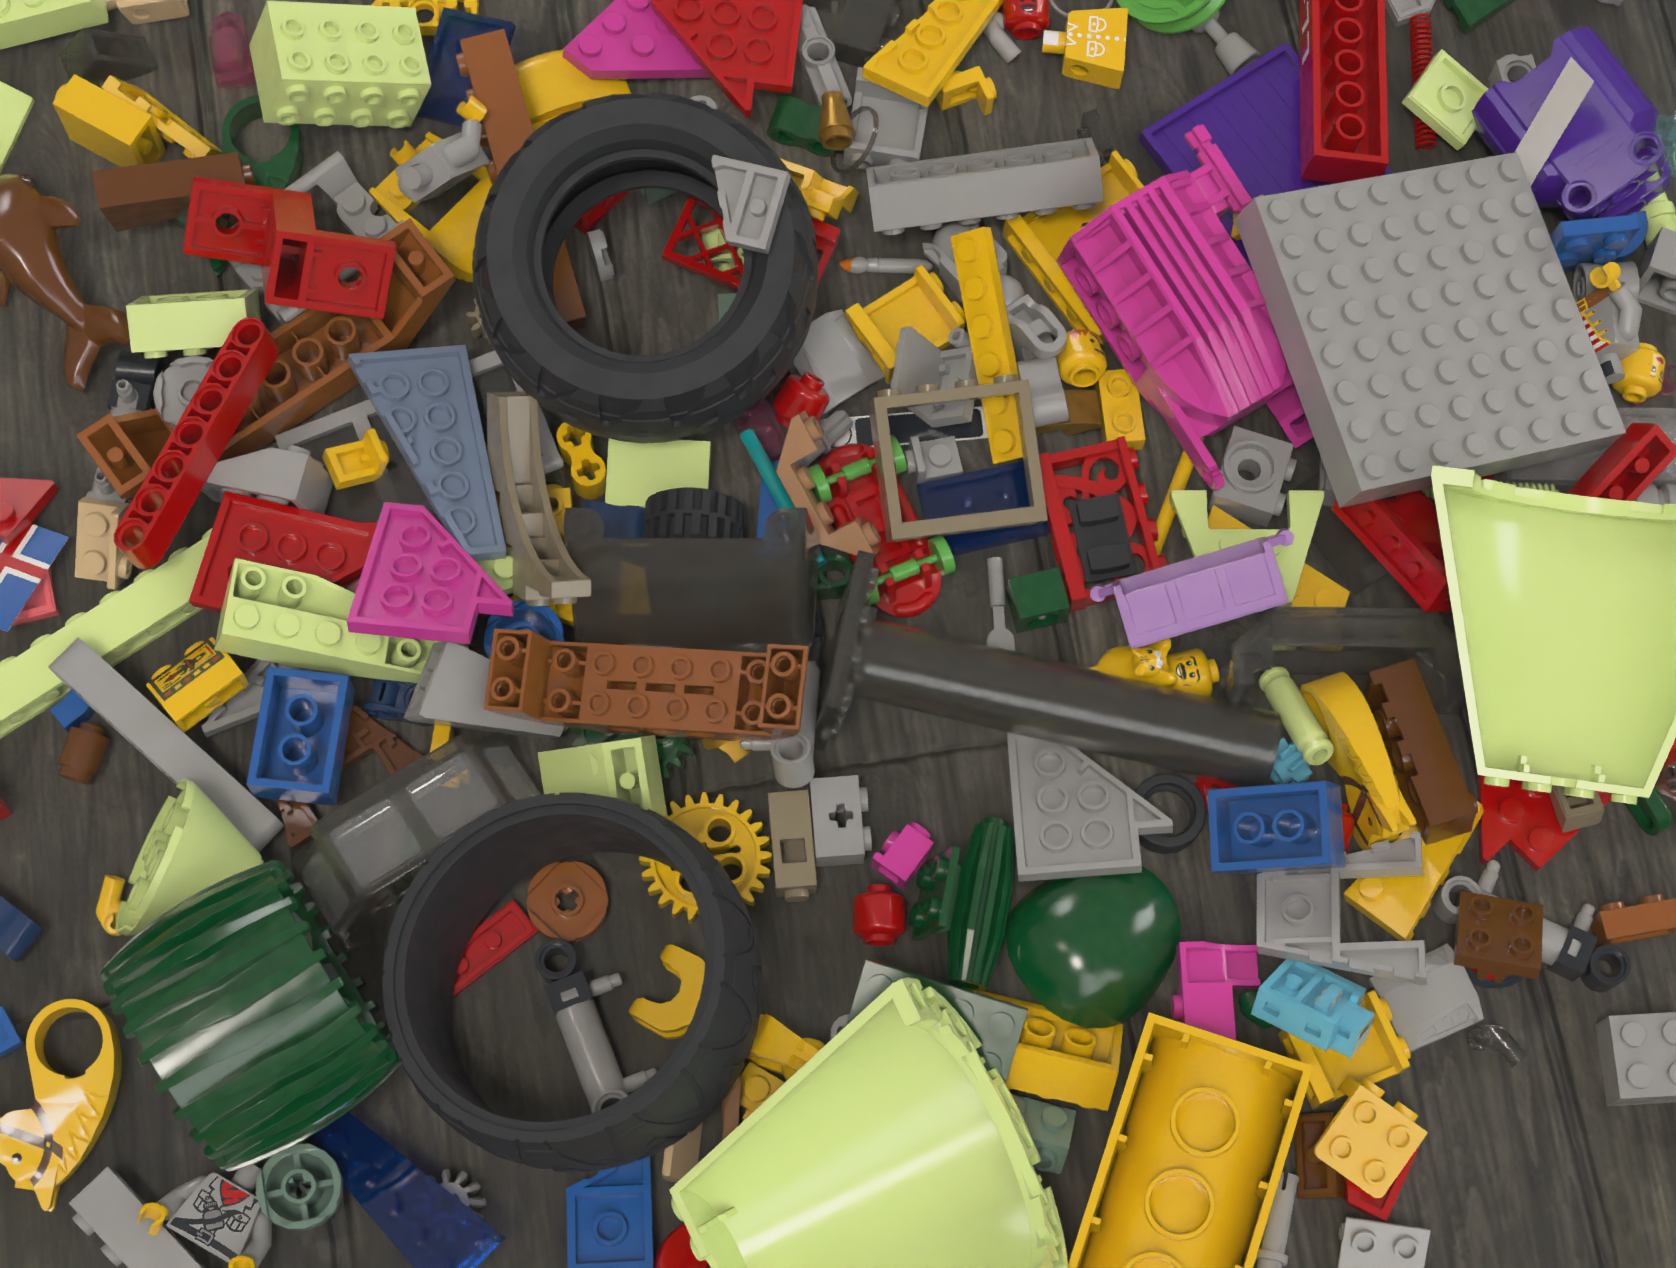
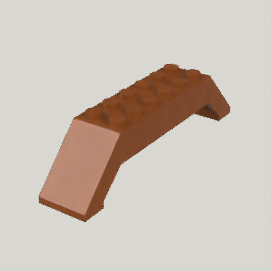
M410 218L378 238L395 241L396 243L384 318L377 319L306 309L288 323L271 332L270 334L279 346L277 359L218 462L259 451L274 441L276 435L289 431L359 385L358 379L348 364V354L404 350L409 346L456 280L455 275ZM358 270V272L355 274L352 280L348 283L355 282L356 280H358L361 276V272ZM155 408L118 416H112L109 413L76 436L121 499L135 497L174 428L166 424Z

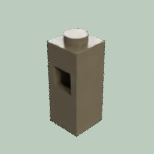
M808 790L768 793V813L776 897H785L787 902L808 900L809 894H816L817 892Z

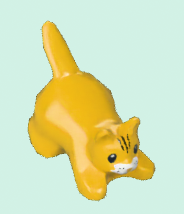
M1168 638L1134 649L1133 647L1130 648V645H1121L1109 649L1096 666L1066 674L1062 681L1067 685L1077 686L1095 683L1099 684L1106 694L1113 698H1118L1128 703L1143 701L1148 696L1149 686L1170 687L1175 683L1176 675L1167 664V654L1171 648V640Z

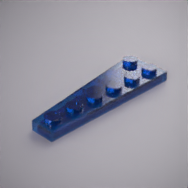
M349 1111L324 1129L305 1139L309 1144L326 1151L338 1164L343 1177V1185L414 1268H476L506 1238L499 1230L469 1206L461 1202L449 1190L422 1171L415 1163L402 1155Z

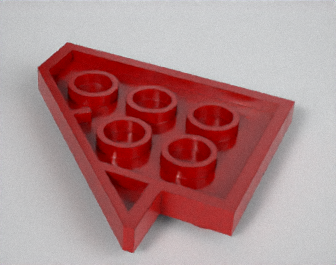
M651 0V9L744 117H751L754 89L792 94L803 0Z

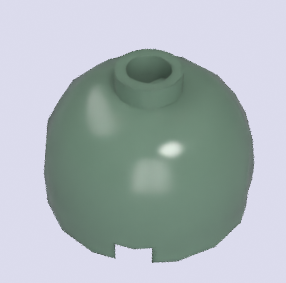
M296 1144L271 1156L263 1169H260L256 1178V1197L261 1211L274 1224L290 1231H306L324 1224L336 1213L343 1198V1177L338 1164L326 1151L311 1144ZM311 1185V1188L306 1189L304 1186ZM300 1189L302 1191L301 1197H299Z

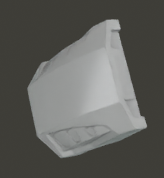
M842 309L827 312L811 322L807 337L788 370L791 375L803 376L804 372H809L824 381L823 389L828 393L830 402L820 419L826 418L831 410L876 382L879 384L885 380L881 368L856 336Z
M1448 943L1426 953L1427 985H1418L1377 976L1367 980L1370 987H1373L1378 997H1383L1388 1003L1393 1016V1020L1390 1021L1397 1036L1401 1035L1404 1038L1410 1052L1439 1041L1484 1019L1478 994L1464 966L1454 965V951Z

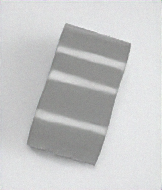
M1056 356L1049 359L1033 358L1016 362L1019 379H1029L1035 428L1069 421L1067 402Z

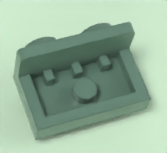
M1011 1094L1041 1159L1033 1167L1040 1171L1060 1174L1069 1151L1076 1110Z

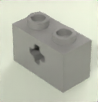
M858 775L812 778L809 782L815 867L863 864L865 851H872L870 826L863 827L861 812L868 811L867 787L859 788ZM836 814H843L846 827L838 828V823L835 821Z

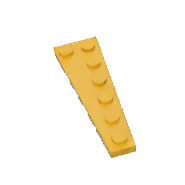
M934 0L928 5L927 12L918 20L913 19L905 27V32L897 40L889 41L863 66L862 77L928 108L1003 4V0Z

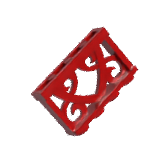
M1125 436L1058 453L1049 454L1046 452L1039 454L1048 517L1046 525L1056 563L1060 569L1066 590L1070 612L1083 610L1086 606L1116 600L1115 594L1106 596L1103 601L1096 602L1090 597L1091 589L1085 590L1084 585L1086 581L1081 559L1077 554L1075 533H1070L1068 527L1073 525L1071 513L1064 506V501L1068 498L1076 501V493L1082 494V499H1088L1090 497L1115 494L1124 487L1128 501L1120 494L1119 497L1129 542L1135 528L1140 544L1130 542L1132 555L1139 556L1143 560L1145 565L1144 572L1167 565L1165 556L1163 554L1158 555L1154 542L1158 541L1157 526L1154 518L1147 519L1144 508L1145 505H1148L1146 487L1143 482L1137 483L1134 470L1138 469L1136 451L1134 447H1127ZM1109 460L1117 466L1119 475L1116 479L1109 480L1104 475L1106 468L1099 472L1097 482L1089 480V472L1097 461ZM1083 464L1081 477L1054 475L1053 472ZM1125 577L1115 578L1111 580L1115 582L1116 580L1123 579Z

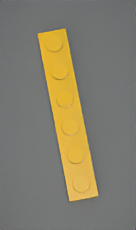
M980 227L950 236L979 385L993 384V377L1016 374L1018 381L1020 379L991 227ZM1015 395L981 399L993 464L1023 459Z

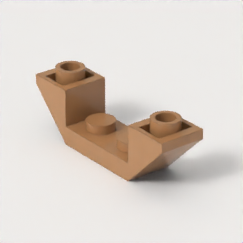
M803 411L791 418L776 473L815 543L869 559L880 551L877 544L881 542V539L871 521L865 522L861 515L834 529L831 525L834 522V517L825 501L819 502L812 490L816 485L810 471L806 466L800 467L797 460L824 446L821 441L824 433L820 424L814 416L808 417L807 413Z

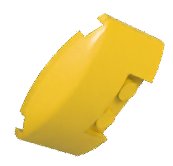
M563 49L539 54L515 64L533 131H536L550 119L581 108L582 104L589 100L612 94H631L626 79H590L562 57Z

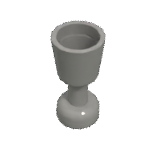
M1218 10L1209 20L1191 30L1195 33L1206 31L1215 41L1217 46L1214 52L1231 76L1259 59L1261 54L1237 32L1228 34L1217 22L1219 17Z

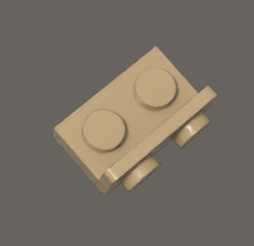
M85 497L78 501L76 578L107 582V589L116 590L126 579H129L133 564L117 548L113 535L130 504Z

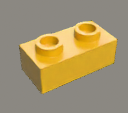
M1125 369L1106 370L1105 374L1095 383V390L1099 393L1101 407L1102 441L1107 442L1115 440L1117 437L1125 436L1127 447L1142 450L1146 438L1139 391Z

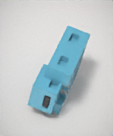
M1288 959L1259 987L1251 1011L1252 1015L1324 1051L1331 1048L1349 1058L1366 1041L1375 1013L1361 1007L1366 988L1319 965Z

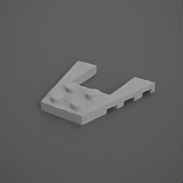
M1421 832L1411 833V838L1389 843V839L1370 844V849L1347 855L1346 851H1344L1345 867L1263 872L1257 874L1258 954L1418 985H1427L1424 940L1341 943L1340 879L1423 876Z

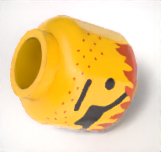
M1075 329L1066 333L1065 349L1056 355L1060 378L1065 383L1076 387L1084 388L1091 386L1105 374L1107 368L1102 340L1096 333L1089 330Z

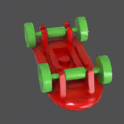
M890 435L902 523L918 521L897 477L898 474L907 471L906 459L898 440L894 435ZM855 443L836 447L821 459L819 465L816 464L807 469L810 471L816 485L812 490L819 502L825 501L829 506L836 528L862 515L864 521H871L879 533L881 542L877 545L880 551L875 556L866 559L848 553L855 568L852 573L858 593L867 607L874 604L883 613L892 617L910 618L918 616L928 610L936 601L941 589L942 576L955 572L956 568L952 552L942 535L929 540L921 538L886 543L874 447Z

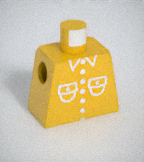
M1128 8L1075 10L1069 12L1065 32L1043 31L1041 52L1063 54L1062 74L1066 77L1120 89L1124 73Z

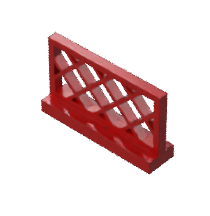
M689 196L662 253V260L736 290L739 289L744 267L735 251L739 247L730 246L725 239L724 219L703 202ZM699 205L711 210L715 220L696 227L691 214L695 206ZM811 217L815 230L817 252L822 255L818 263L819 285L829 260L833 257L838 246L841 229ZM687 223H688L690 229L684 231V229H685V227H686V225H687ZM719 228L726 244L706 250L700 234ZM694 237L700 253L689 257L674 252L678 242ZM729 251L736 267L723 272L715 269L710 258Z

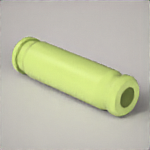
M1276 666L1267 669L1260 677L1259 686L1265 692L1266 698L1296 748L1302 754L1304 761L1309 765L1325 763L1332 756L1334 746L1328 739L1326 732L1294 680L1290 678L1289 672L1284 667Z

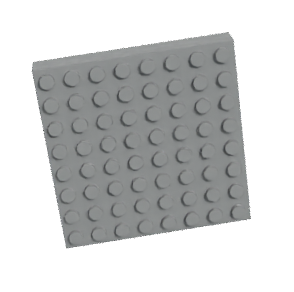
M1517 152L1255 197L1234 218L1261 294L1266 301L1265 305L1339 508L1432 488V465L1475 470V473L1482 477L1599 451L1626 433Z

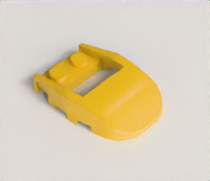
M428 132L425 135V140L415 150L419 153L433 143L443 139ZM486 166L472 174L480 181L430 231L409 215L420 202L415 203L403 195L398 186L399 177L396 174V170L390 173L376 188L372 187L369 190V195L375 200L376 204H379L396 223H399L401 220L405 222L409 218L413 221L455 275V278L466 282H473L472 260L475 235L480 214L489 190L493 185L491 184Z

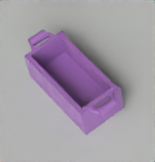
M1282 528L1275 535L1260 537L1119 579L1104 586L1102 584H1095L1091 587L1090 597L1093 601L1101 602L1106 596L1115 594L1130 648L1133 647V649L1287 604L1288 598L1273 547L1280 544L1283 546L1291 545L1294 541V535L1289 529Z

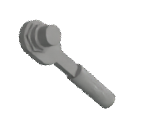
M992 557L987 559L990 608L993 610L994 629L987 637V654L989 662L993 666L1007 668L1015 660V639L1011 631L1005 628L1004 607H1006L1003 559L1001 557Z

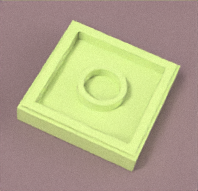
M1441 49L1432 58L1401 103L1458 151L1466 144L1475 131L1476 123L1472 110L1481 96L1489 89Z

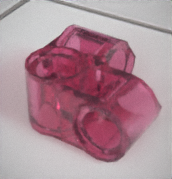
M225 11L214 19L211 24V36L209 37L212 68L217 87L225 88L255 84L256 79L249 47L250 40L243 20L238 14Z

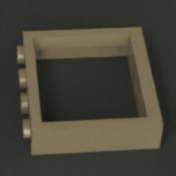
M1016 374L993 377V384L979 385L978 379L956 381L955 388L940 390L939 383L916 386L917 393L901 394V388L877 391L878 397L872 398L868 402L886 543L936 537L938 535L945 536L1033 525L1048 521L1029 379L1017 381ZM1015 395L1030 507L902 523L887 410Z

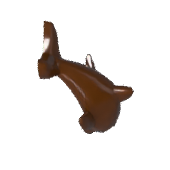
M3 174L0 176V306L6 305L7 296L12 284L34 303L66 323L63 358L64 377L69 387L82 392L86 386L91 366L100 348L111 343L126 345L130 342L127 314L110 306L86 304L64 264L55 229L79 226L81 218L73 204L56 196H41L35 188L34 179L29 174Z

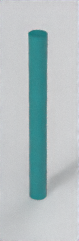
M748 429L744 431L739 437L812 569L820 568L826 563V560L817 543L813 541L778 477L776 469L754 430Z

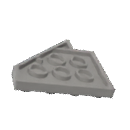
M1047 726L1007 729L1018 881L1141 873L1142 862L1139 835L1173 833L1172 819Z

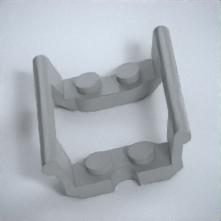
M338 151L284 189L306 193L318 185L337 206V213L341 222L352 235L378 239L404 222L401 220L399 223H396L388 214L384 216L374 215L379 209L375 200L357 182L344 157ZM227 260L248 289L258 288V296L264 295L261 265ZM354 267L344 268L339 273V278L345 281L358 272V269ZM264 303L269 313L281 326L306 310L304 308Z

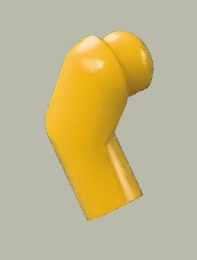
M105 875L96 907V915L108 934L119 936L122 934L116 932L115 925L125 879L114 875Z

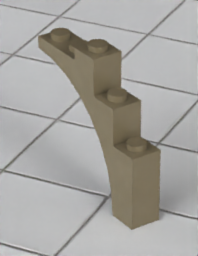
M525 391L487 392V455L494 490L500 492V520L504 541L513 546V594L525 600L529 606H547L551 604V599L555 604L577 603V597L591 596V579L583 574L571 559L561 539L553 516L541 456L538 401Z

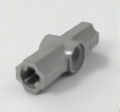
M804 4L802 6L797 53L802 63V74L809 81L818 106H822L821 96L825 92L840 91L844 95V102L847 108L852 105V97L835 58L834 44L827 38L816 8ZM817 58L824 59L823 61H813V59Z

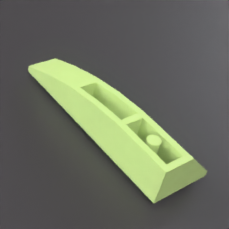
M235 558L220 614L214 650L335 674L418 683L433 643L441 641L348 632L347 618L355 593L316 575ZM457 643V644H459V645H461V646H463V647L469 649V646H468V645H465V644H463V643Z

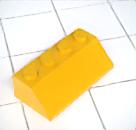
M973 990V992L1028 1008L1006 1081V1086L1009 1090L1015 1089L1036 1094L1044 1099L1066 1101L1087 1109L1096 1108L1108 1111L1119 1072L1123 1024L1120 1023L1108 1028H1084L1062 1020L1043 1005Z

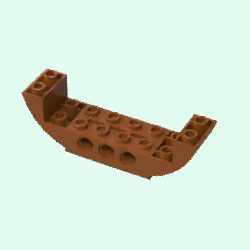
M494 629L484 710L528 721L605 733L741 742L783 739L797 735L800 731L809 646L768 644L767 653L550 641L530 630Z

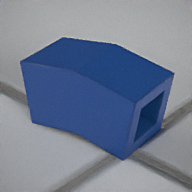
M72 690L69 691L65 698L49 709L68 733L70 727L79 728L81 722L86 723L95 713Z

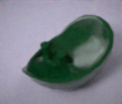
M1142 866L1141 873L1049 879L1027 893L1013 908L1008 919L1005 937L1008 956L1016 974L1029 993L1047 1010L1064 1021L1084 1028H1108L1130 1019L1153 997L1174 960L1176 946L1180 942L1181 923L1178 908L1170 892L1152 872Z

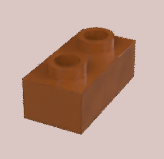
M1657 894L1639 899V905L1625 907L1624 901L1608 903L1599 907L1600 912L1592 917L1593 921L1590 926L1592 935L1599 937L1595 945L1596 948L1602 945H1614L1676 933V898L1664 900L1663 894Z

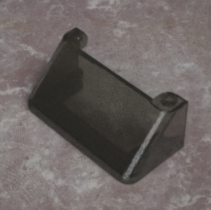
M565 508L563 525L565 547L578 569L591 579V596L577 597V603L571 604L574 633L577 642L767 653L768 644L809 646V649L812 646L815 635L820 542L807 508H782L771 513L765 523L764 538H604V521L598 512L590 508Z

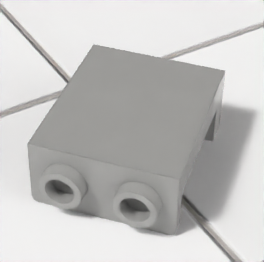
M858 67L851 112L855 136L852 138V144L844 149L843 164L851 165L857 170L866 171L868 167L920 161L928 108L863 78V68Z

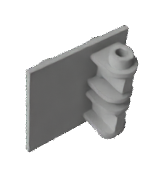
M1346 1217L1345 1223H1340L1338 1237L1342 1242L1337 1268H1424L1431 1230Z

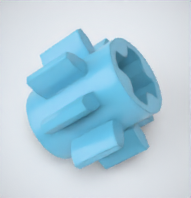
M1282 737L1265 752L1269 760L1264 763V769L1277 785L1303 783L1313 774L1308 768L1311 765L1304 761L1302 754L1298 751L1293 741L1288 744L1284 737Z

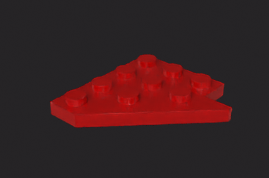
M225 491L189 602L191 606L221 613L235 558L316 575L340 586L362 574L376 527Z
M1477 774V801L1482 804L1484 812L1478 822L1479 861L1483 865L1507 843L1537 872L1580 830L1562 832L1549 793L1522 789V781L1510 779L1509 787L1483 784L1484 776ZM1597 791L1603 806H1605L1611 800L1612 793Z

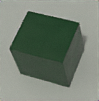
M1059 567L1009 578L1005 594L1016 633L1066 622L1070 605Z

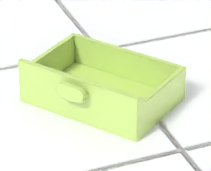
M609 438L605 503L645 508L648 497L663 490L684 487L709 489L711 441L677 440L665 443H633Z

